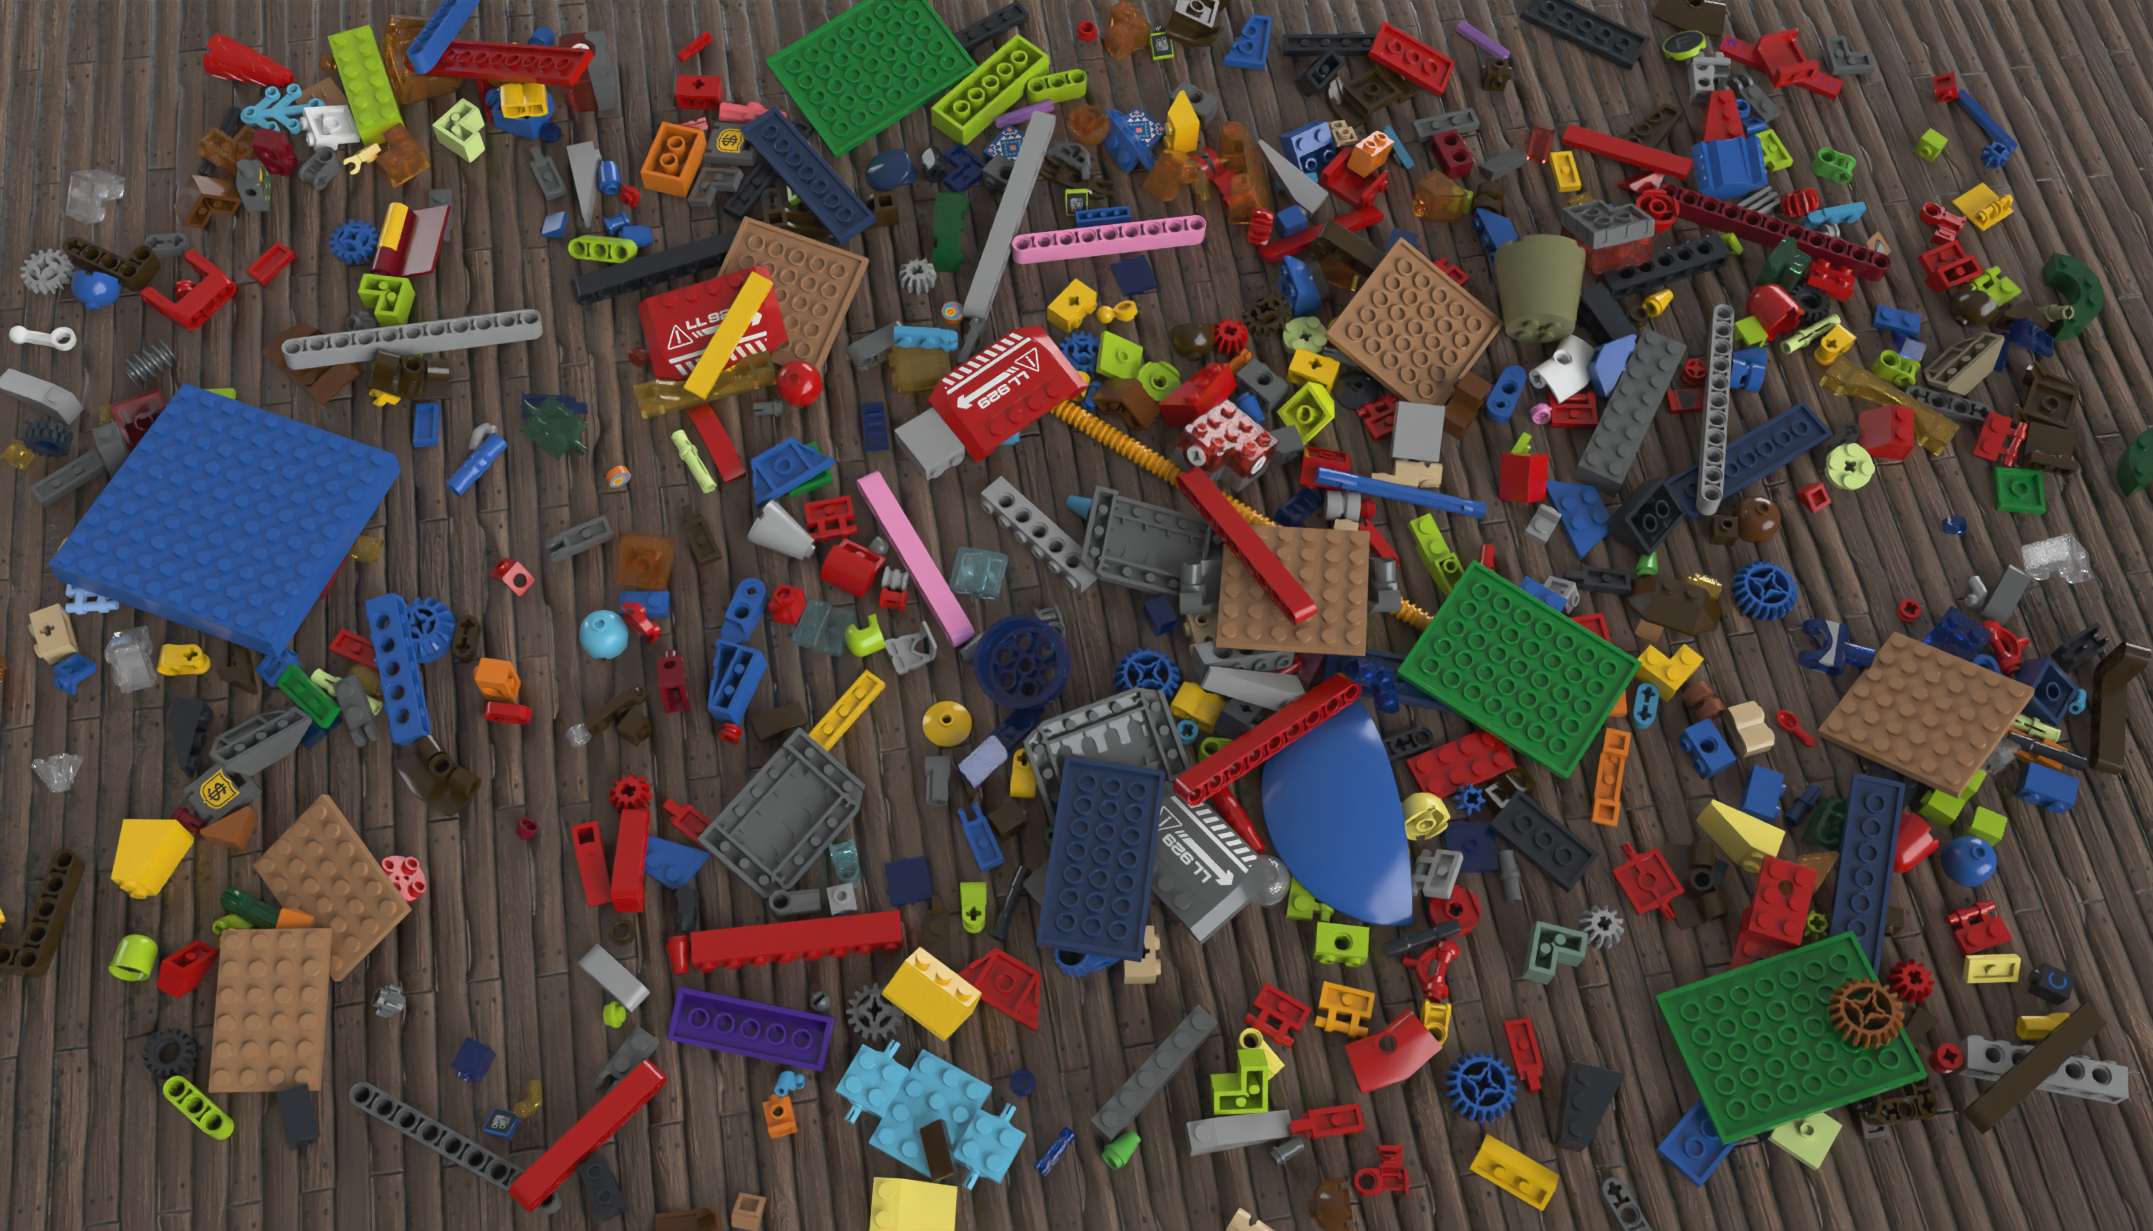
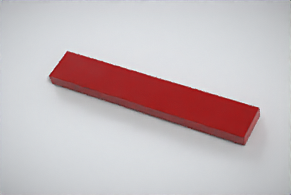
M1572 124L1567 128L1561 142L1564 145L1682 180L1686 179L1693 165V160Z
M1372 204L1331 221L1339 223L1353 233L1383 221L1384 213ZM1325 223L1258 248V255L1270 265L1283 260L1284 256H1293L1306 251Z

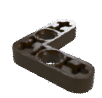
M1911 1041L1921 1063L1923 1064L1928 1074L1923 1054L1919 1045L1916 1042ZM1929 1075L1919 1080L1918 1087L1913 1082L1903 1085L1906 1097L1870 1104L1867 1114L1871 1123L1882 1127L1935 1116L1938 1106ZM1900 1103L1906 1108L1907 1113L1905 1117L1899 1111ZM1889 1110L1890 1115L1881 1116L1880 1111Z

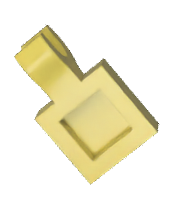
M371 143L352 157L345 158L342 163L345 165L352 162L354 169L349 171V173L356 174L360 170L361 162L366 161L367 164L378 158L377 153L382 150L377 143Z

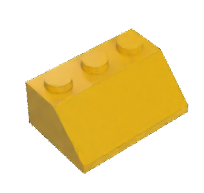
M921 947L904 961L882 992L885 998L943 1042L973 1013L982 994Z

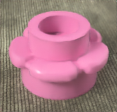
M1539 403L1531 408V418L1536 424L1548 423L1551 420L1552 408L1548 407L1547 404Z

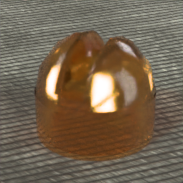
M325 53L318 67L326 72H332L337 67V64L332 55Z

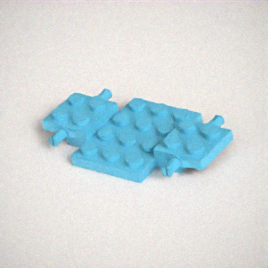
M891 1039L884 1052L875 1051L862 1044L835 1090L838 1095L846 1098L852 1105L844 1120L854 1125L861 1111L880 1119L881 1122L868 1144L932 1180L919 1129L936 1120L943 1119L947 1124L956 1163L969 1170L961 1185L965 1188L967 1187L968 1190H972L978 1177L989 1178L1000 1185L1026 1137L1025 1133L1014 1128L1009 1122L1017 1108L1013 1105L1011 1107V1104L1006 1103L1000 1117L983 1111L982 1107L991 1093L992 1087L922 1049L909 1072V1069L898 1064L893 1059L900 1046V1043L897 1041L895 1042V1040Z

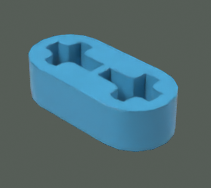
M1651 683L1641 684L1634 694L1630 720L1639 729L1648 728L1656 716L1659 691ZM1644 691L1648 692V696H1650L1647 702H1644ZM1642 710H1645V721L1641 720L1639 715Z

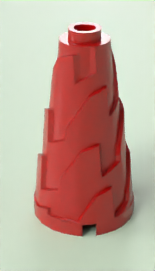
M221 33L213 35L206 48L211 49L210 55L204 53L203 66L207 75L225 80H236L244 83L251 82L265 87L273 86L284 89L294 82V74H292L289 68L273 61L274 59L255 52L253 48L236 42L235 39Z

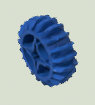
M1768 559L1763 563L1759 560L1753 564L1749 562L1745 567L1740 568L1737 575L1733 578L1734 584L1731 587V591L1734 594L1732 599L1738 600L1737 607L1744 608L1743 614L1751 613L1752 619L1758 616L1761 622L1767 618L1770 622L1776 618L1780 620L1785 614L1790 613L1792 607L1797 602L1798 590L1795 589L1797 582L1791 581L1793 574L1787 575L1785 573L1786 567L1779 569L1777 562L1770 565Z
M1148 646L1146 651L1143 652L1138 647L1136 654L1130 650L1128 658L1123 656L1121 664L1116 666L1117 673L1114 675V680L1117 682L1115 683V688L1120 690V692L1134 688L1128 680V674L1131 673L1136 680L1135 687L1162 690L1166 700L1172 701L1174 693H1177L1179 690L1177 685L1180 683V676H1178L1179 668L1174 667V659L1168 660L1169 655L1167 652L1160 655L1159 648L1155 652H1151V648ZM1159 670L1166 676V684L1162 683L1161 678L1158 677Z
M1479 1050L1476 1056L1472 1051L1467 1053V1057L1460 1055L1457 1058L1458 1063L1453 1062L1450 1065L1452 1071H1448L1445 1075L1449 1081L1445 1082L1444 1087L1451 1090L1447 1092L1446 1098L1455 1099L1450 1105L1451 1108L1459 1106L1461 1109L1458 1115L1462 1116L1465 1112L1468 1113V1121L1470 1122L1477 1116L1479 1124H1483L1485 1117L1489 1123H1493L1495 1116L1499 1119L1505 1116L1504 1111L1509 1112L1512 1109L1510 1103L1516 1101V1097L1512 1093L1517 1091V1086L1510 1084L1516 1078L1514 1075H1507L1511 1069L1510 1066L1503 1068L1501 1066L1503 1058L1494 1061V1054L1491 1052L1486 1058L1482 1050ZM1470 1068H1482L1478 1076L1462 1074ZM1491 1073L1495 1076L1499 1085L1493 1083ZM1483 1078L1482 1084L1484 1085L1483 1088L1485 1089L1479 1095L1480 1090H1478V1086L1476 1085ZM1462 1088L1470 1093L1471 1101L1464 1095ZM1494 1097L1499 1099L1498 1103L1492 1106H1479L1483 1098L1492 1099Z

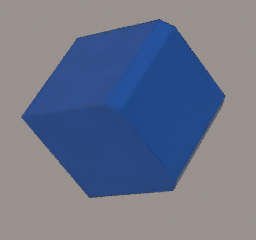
M1296 204L1277 213L1275 229L1280 237L1284 239L1306 230L1308 220Z

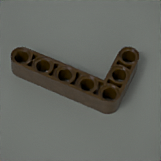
M2123 641L2101 660L2095 668L2089 753L2090 769L2118 775L2123 768L2127 684L2145 669L2150 662V647Z
M62 848L53 854L20 945L0 943V973L38 978L49 970L85 870L84 860L71 849ZM72 860L71 863L65 867L66 863ZM63 884L62 888L56 891V889ZM54 909L53 913L47 916L48 912ZM45 934L44 938L38 941L39 937ZM10 955L8 961L3 963L5 958ZM36 959L35 963L29 967L30 962Z

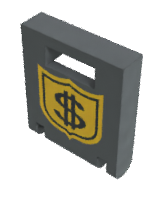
M714 122L703 160L707 163L754 166L758 152L752 146L750 151L744 150L746 139L740 132V129L747 124Z
M216 763L185 788L182 794L185 798H188L189 803L202 820L206 821L207 826L242 809L263 792L252 776L241 774L246 783L238 788L228 775L233 776L237 772L226 770Z

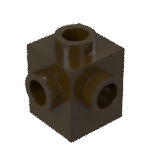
M1487 57L1486 64L1481 67L1480 78L1483 79V91H1505L1507 81L1512 78V67H1509L1508 58Z

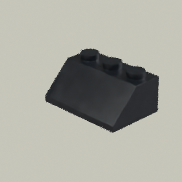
M1659 477L1642 482L1605 524L1618 542L1645 556H1650L1687 515V512L1665 479Z

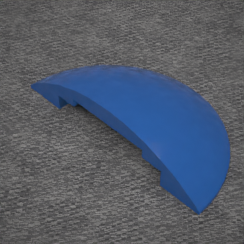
M1358 698L1355 702L1266 760L1261 783L1263 819L1272 845L1282 863L1301 886L1316 899L1333 910L1362 922L1393 927L1411 926V869L1407 835L1398 789L1380 735L1368 711Z

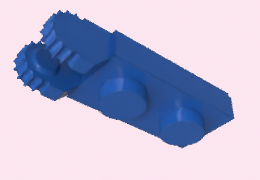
M975 801L971 803V810L976 820L968 822L962 807L957 808L956 812L962 824L964 835L982 873L1004 864L1005 860L986 817L982 815L979 805Z

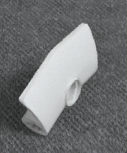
M1572 334L1563 338L1552 358L1530 371V382L1536 388H1543L1548 385L1558 403H1562L1588 384L1590 376L1586 367L1594 348Z

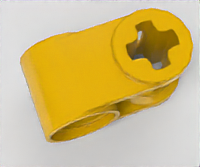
M1837 324L1821 340L1820 346L1814 352V359L1822 365L1831 364L1854 344L1857 337L1840 324Z
M165 644L161 647L157 671L169 676L182 674L199 675L208 671L211 666V660L195 644Z
M1022 748L1016 751L1013 757L1010 797L1035 799L1036 781L1026 752ZM1022 760H1027V766L1022 765Z
M1425 998L1422 1004L1420 1021L1430 1033L1438 1037V1042L1443 1045L1447 1038L1451 1003L1443 1005L1430 1002L1429 999Z

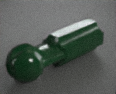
M227 888L221 894L220 904L225 911L232 912L262 929L276 928L280 914L279 910L250 896L241 888Z

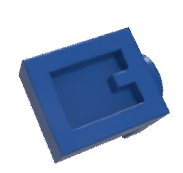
M285 648L279 658L267 655L255 670L270 686H277V681L289 664L297 665L299 668L303 664L297 659L298 655L293 650Z
M77 652L53 667L55 686L71 696L77 693L76 684L96 672V664Z

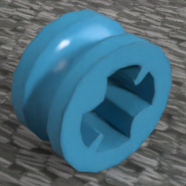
M1183 720L1177 725V731L1182 744L1190 745L1196 741L1198 736L1196 723L1190 720ZM1184 728H1186V731L1188 729L1192 730L1190 737H1188V734H1186V737L1182 735Z

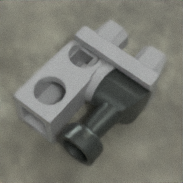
M1699 51L1700 53L1691 57L1687 69L1691 92L1689 96L1690 104L1706 105L1711 92L1714 91V84L1717 85L1716 90H1731L1727 86V79L1731 72L1729 66L1731 61L1730 58L1724 57L1723 52L1712 53L1711 57H1704V53Z

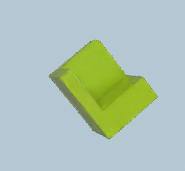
M1754 315L1734 323L1733 342L1743 338L1747 345L1754 344L1755 347L1760 346V348L1763 346L1768 335Z
M1979 806L1975 810L1972 824L1964 830L1963 836H1977L1987 841L1993 847L2002 839L2008 818Z

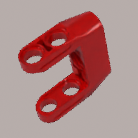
M190 248L183 256L191 264L192 269L205 279L176 304L152 287H145L139 292V295L147 304L173 323L188 330H195L235 295L237 286L216 265Z

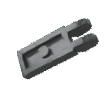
M1747 72L1738 75L1739 79L1735 77L1729 79V87L1737 95L1738 99L1746 100L1749 103L1750 112L1754 117L1767 123L1780 116L1782 111L1753 83L1752 77Z
M451 188L429 190V208L447 204L451 206L443 235L444 241H450L451 229H453V191Z
M602 515L561 532L560 535L547 540L544 547L548 551L558 549L549 555L550 560L557 563L567 559L569 555L573 556L611 540L615 536L605 515Z
M358 674L350 675L333 683L332 686L356 746L362 747L366 745L362 726H364L365 732L371 741L379 739L380 734L375 723L376 719Z
M637 1026L605 1066L604 1071L597 1077L592 1089L598 1092L604 1087L610 1077L613 1076L617 1081L611 1085L605 1096L609 1094L639 1064L650 1057L658 1047L659 1040Z

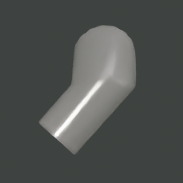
M484 423L475 428L472 432L468 449L471 451L477 450L482 444L483 439L492 433L497 434V427L490 425V423Z
M1973 576L1968 580L1973 593L1969 594L1968 598H1965V604L1972 609H1977L1983 605L1988 591L1979 576Z

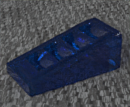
M2026 317L2011 323L2010 341L2045 357H2053L2054 338Z
M1897 330L1891 331L1890 335L1900 356L1916 361L1922 360L1927 348L1926 343L1914 335Z
M884 402L862 403L861 412L866 452L889 450ZM881 420V422L867 423L868 421ZM881 429H882V431H879V432H868V431H872V430H881ZM883 438L882 441H869V439Z
M1305 487L1277 509L1274 521L1282 527H1299L1323 504L1324 500ZM1303 498L1307 499V500H1308L1309 502H1311L1312 504L1310 505V504H1309L1308 502H1306Z

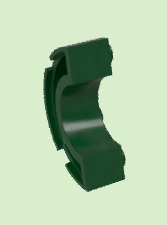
M938 191L936 194L933 225V266L935 272L960 273V264L965 262V251H961V233H965L966 230L964 215H967V211H969V197H965L964 192Z
M2053 253L2042 268L2045 286L2061 292L2067 299L2069 306L2071 305L2074 308V316L2070 320L2059 319L2055 322H2050L2052 341H2064L2078 336L2089 326L2103 306L2104 293L2099 278L2089 267L2071 255Z
M2153 428L2139 434L2121 453L2117 461L2119 464L2116 477L2126 497L2145 489L2153 480Z

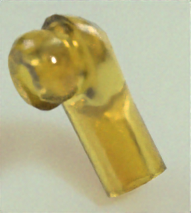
M536 1079L527 1082L528 1097L523 1102L515 1105L514 1113L516 1116L522 1119L529 1118L542 1105L541 1080Z

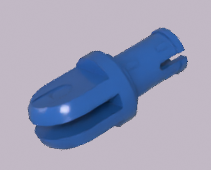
M547 27L538 28L528 40V45L552 46L555 40L554 33Z

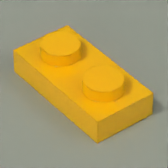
M1572 151L1550 153L1549 161L1558 192L1579 191L1581 182Z

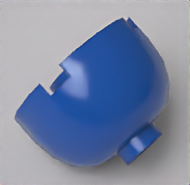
M85 270L74 271L71 280V289L75 298L79 302L84 303L85 308L98 311L100 307L104 308L114 304L119 298L122 282L118 283L117 278L94 271L92 275H85Z
M1965 835L1951 841L1941 854V866L1945 874L1949 878L1952 877L1958 881L1957 884L1964 887L1972 888L1982 885L1993 875L1997 866L1996 854L1992 846L1977 836Z

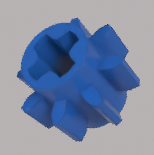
M1993 142L1991 147L1985 145L1981 151L1980 160H1982L1985 167L1996 170L1999 165L2004 167L2010 152L2007 151L2004 144Z
M1468 784L1466 790L1462 786L1458 787L1457 792L1459 794L1452 797V800L1456 801L1457 805L1455 810H1464L1465 816L1470 815L1472 810L1475 813L1480 812L1479 805L1486 802L1480 794L1482 789H1473V784ZM1468 796L1471 797V800L1469 801L1470 804L1466 802Z

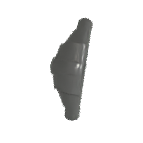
M1066 141L1046 150L1045 155L1056 156L1058 160L1065 162L1069 167L1080 171L1082 179L1090 178L1091 156L1082 144Z

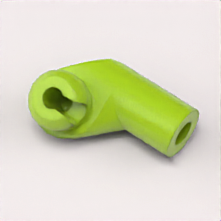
M231 914L215 921L212 925V930L215 934L219 935L222 934V930H228L229 928L235 930L255 929V925L236 914Z

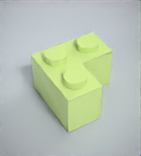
M464 98L432 125L438 141L469 163L485 150L482 138L478 132L484 126L479 108Z

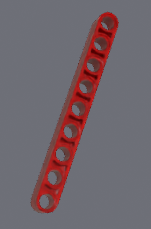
M1199 466L1176 477V483L1180 491L1293 625H1297L1317 614V608L1312 598Z
M1343 673L1335 674L1180 775L1173 784L1174 793L1190 806L1199 805L1355 702L1361 694V686Z

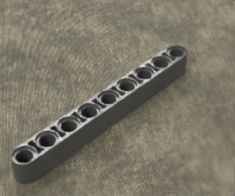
M359 1082L350 1089V1102L361 1111L508 1193L512 1184L525 1172L523 1169L367 1082ZM370 1091L369 1098L365 1102L360 1103L361 1095ZM388 1104H392L391 1112L387 1115H382L383 1108ZM410 1117H415L414 1124L409 1128H405L406 1120ZM438 1129L437 1136L433 1140L427 1141L428 1133ZM455 1142H460V1149L450 1154L451 1145ZM478 1155H483L482 1163L473 1167V1159ZM505 1167L507 1169L505 1176L496 1180V1171ZM555 1190L552 1192L553 1199L550 1204L545 1206L540 1204L535 1209L544 1214L557 1212L562 1204L560 1193Z

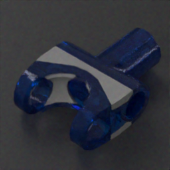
M1809 619L1803 622L1802 631L1818 642L1820 650L1800 651L1797 657L1800 665L1832 676L1841 675L1844 671L1845 663L1870 669L1875 657V650L1848 642L1849 628L1846 625L1820 619Z

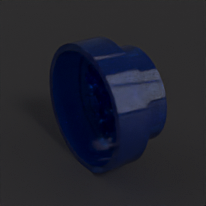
M1030 615L1008 616L994 623L980 638L974 655L975 676L983 692L994 702L1016 711L1036 710L1052 702L1064 689L1071 669L1070 652L1062 635L1047 622ZM1029 636L1030 642L1028 646L1021 648V639ZM1047 645H1051L1052 651L1050 655L1043 657L1042 649ZM1009 651V661L1006 663H1002V654L1004 652ZM1031 660L1033 664L1031 670L1024 672L1023 664ZM1054 669V678L1046 681V671ZM1012 675V685L1009 687H1005L1004 679L1007 676ZM1034 684V694L1031 696H1027L1026 688L1029 685Z

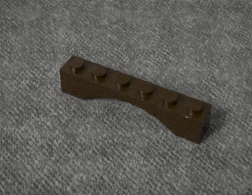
M895 191L875 193L862 200L876 217V222L866 229L899 224ZM785 207L763 211L765 223L807 238L831 235L811 212L796 211Z

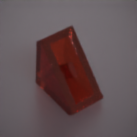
M1532 124L1527 149V160L1547 164L1555 134L1554 128Z

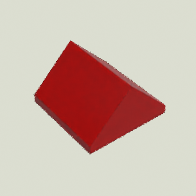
M1501 453L1498 499L1521 503L1544 501L1546 499L1549 454Z

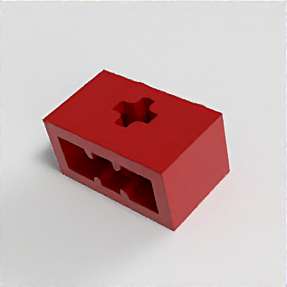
M678 75L675 92L678 109L720 111L723 98L721 76Z

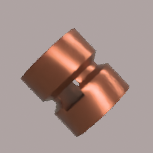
M1707 680L1693 685L1680 696L1687 709L1693 710L1691 715L1697 723L1707 718H1710L1713 722L1727 710L1720 698H1714L1715 691Z

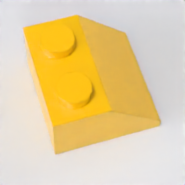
M1184 90L1178 93L1168 111L1167 122L1165 123L1166 135L1163 137L1165 148L1170 150L1173 157L1197 150L1200 122Z

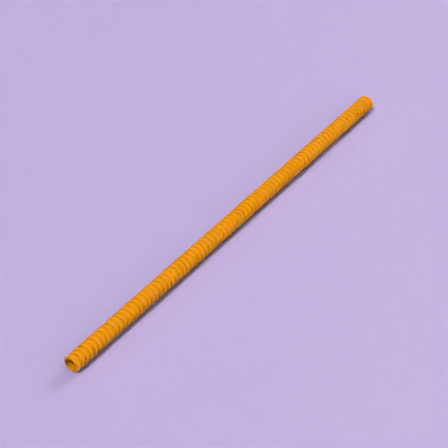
M1068 399L1050 411L1051 414H1056V417H1061L1063 421H1067L1069 425L1073 424V427L1079 428L1081 432L1085 431L1086 435L1091 434V437L1093 439L1097 438L1098 442L1101 443L1103 441V444L1105 446L1109 445L1110 449H1115L1117 453L1121 452L1123 457L1127 456V459H1133L1135 464L1140 463V467L1143 468L1145 466L1147 471L1152 470V474H1158L1159 478L1163 477L1164 481H1170L1172 486L1176 485V488L1179 489L1176 477L1185 471L1177 467V464H1172L1171 460H1165L1163 455L1159 456L1158 452L1153 453V450L1151 448L1147 449L1146 445L1141 446V443L1139 441L1135 442L1134 438L1129 439V436L1127 434L1123 435L1122 431L1117 432L1115 427L1111 428L1110 424H1105L1103 420L1099 421V418L1093 417V414H1087V411L1085 409L1081 410L1080 406L1075 407V404L1073 402L1069 403ZM1222 492L1249 525L1277 526L1275 521L1270 522L1268 517L1263 518V514L1258 515L1256 510L1251 511V507H1245L1244 503L1239 504V500H1233L1232 496H1226V493ZM1401 596L1400 612H1390V615L1393 616L1395 614L1398 620L1400 618L1403 619L1404 623H1410V627L1415 626L1416 630H1422L1423 634L1435 616H1429L1427 611L1424 613L1422 608L1417 609L1415 604H1409L1410 601H1404Z

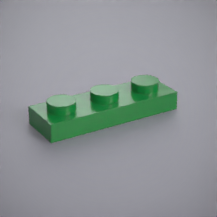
M289 664L276 683L321 728L328 729L342 709L297 665Z

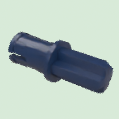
M1810 784L1800 797L1795 798V804L1783 816V820L1788 825L1796 827L1806 813H1810L1813 810L1812 806L1823 794L1818 784Z

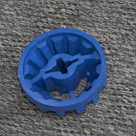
M416 597L414 598V603L409 605L405 603L407 615L410 614L411 616L408 621L411 634L414 637L412 640L417 663L432 662L444 656L452 648L457 625L451 611L443 602L438 603L432 597L426 598L425 601ZM418 609L428 610L433 615L427 617L425 614L419 613ZM433 620L436 621L434 627H433V625L431 624V621H433ZM419 623H421V625H422V627H423V628H422L423 634H422L421 631H420L421 628H420Z

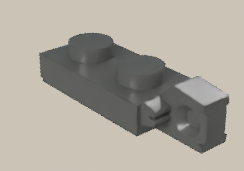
M538 146L531 148L530 151L534 160L530 161V166L546 200L549 201L568 194L551 156L543 157Z
M973 316L971 319L969 334H965L962 351L958 352L956 356V365L960 366L978 354L983 342L982 336L987 326L986 318Z

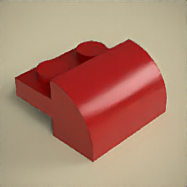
M1957 239L1928 251L1917 258L1928 276L1924 282L1936 292L1946 291L1984 273L1973 254L1967 256Z

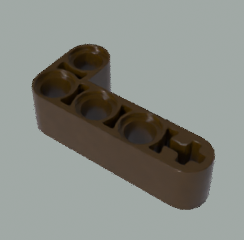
M1331 220L1323 225L1308 248V253L1312 258L1323 261L1330 254L1366 279L1369 278L1386 256L1339 223Z
M70 237L62 245L64 252L75 266L90 273L94 271L118 279V283L122 282V287L134 292L145 288L161 267V263L152 248L147 245L136 247L127 259L79 237Z

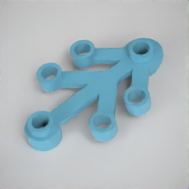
M290 84L287 87V94L271 109H266L272 102L279 100L281 97L278 89L272 86L265 90L266 97L256 106L246 107L241 112L240 117L243 123L250 127L260 126L261 128H274L273 130L280 131L276 122L265 120V118H274L287 127L290 133L297 134L302 130L300 122L287 116L303 114V109L306 107H322L326 105L322 100L314 98L308 104L288 106L302 95L299 85Z

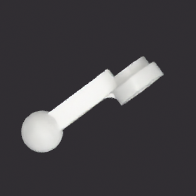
M14 326L9 331L11 341L16 344L27 342L54 347L62 351L72 349L77 341L74 332L67 327L57 328L51 334L30 331L23 326ZM64 337L70 338V340L65 344L59 343V341Z

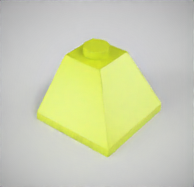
M1307 382L1277 413L1286 426L1295 424L1300 438L1305 445L1335 417L1334 401L1322 384Z

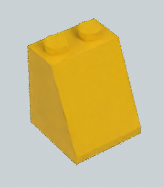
M123 819L111 879L121 889L130 894L132 898L145 899L147 896H157L193 844L194 837L177 820Z

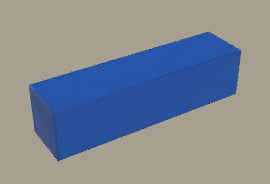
M1129 206L1075 211L1076 229L1131 222Z

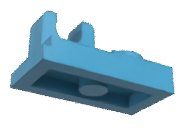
M1390 125L1386 126L1385 134L1394 141L1390 153L1395 150L1396 152L1393 156L1398 164L1401 165L1403 163L1407 169H1410L1415 165Z

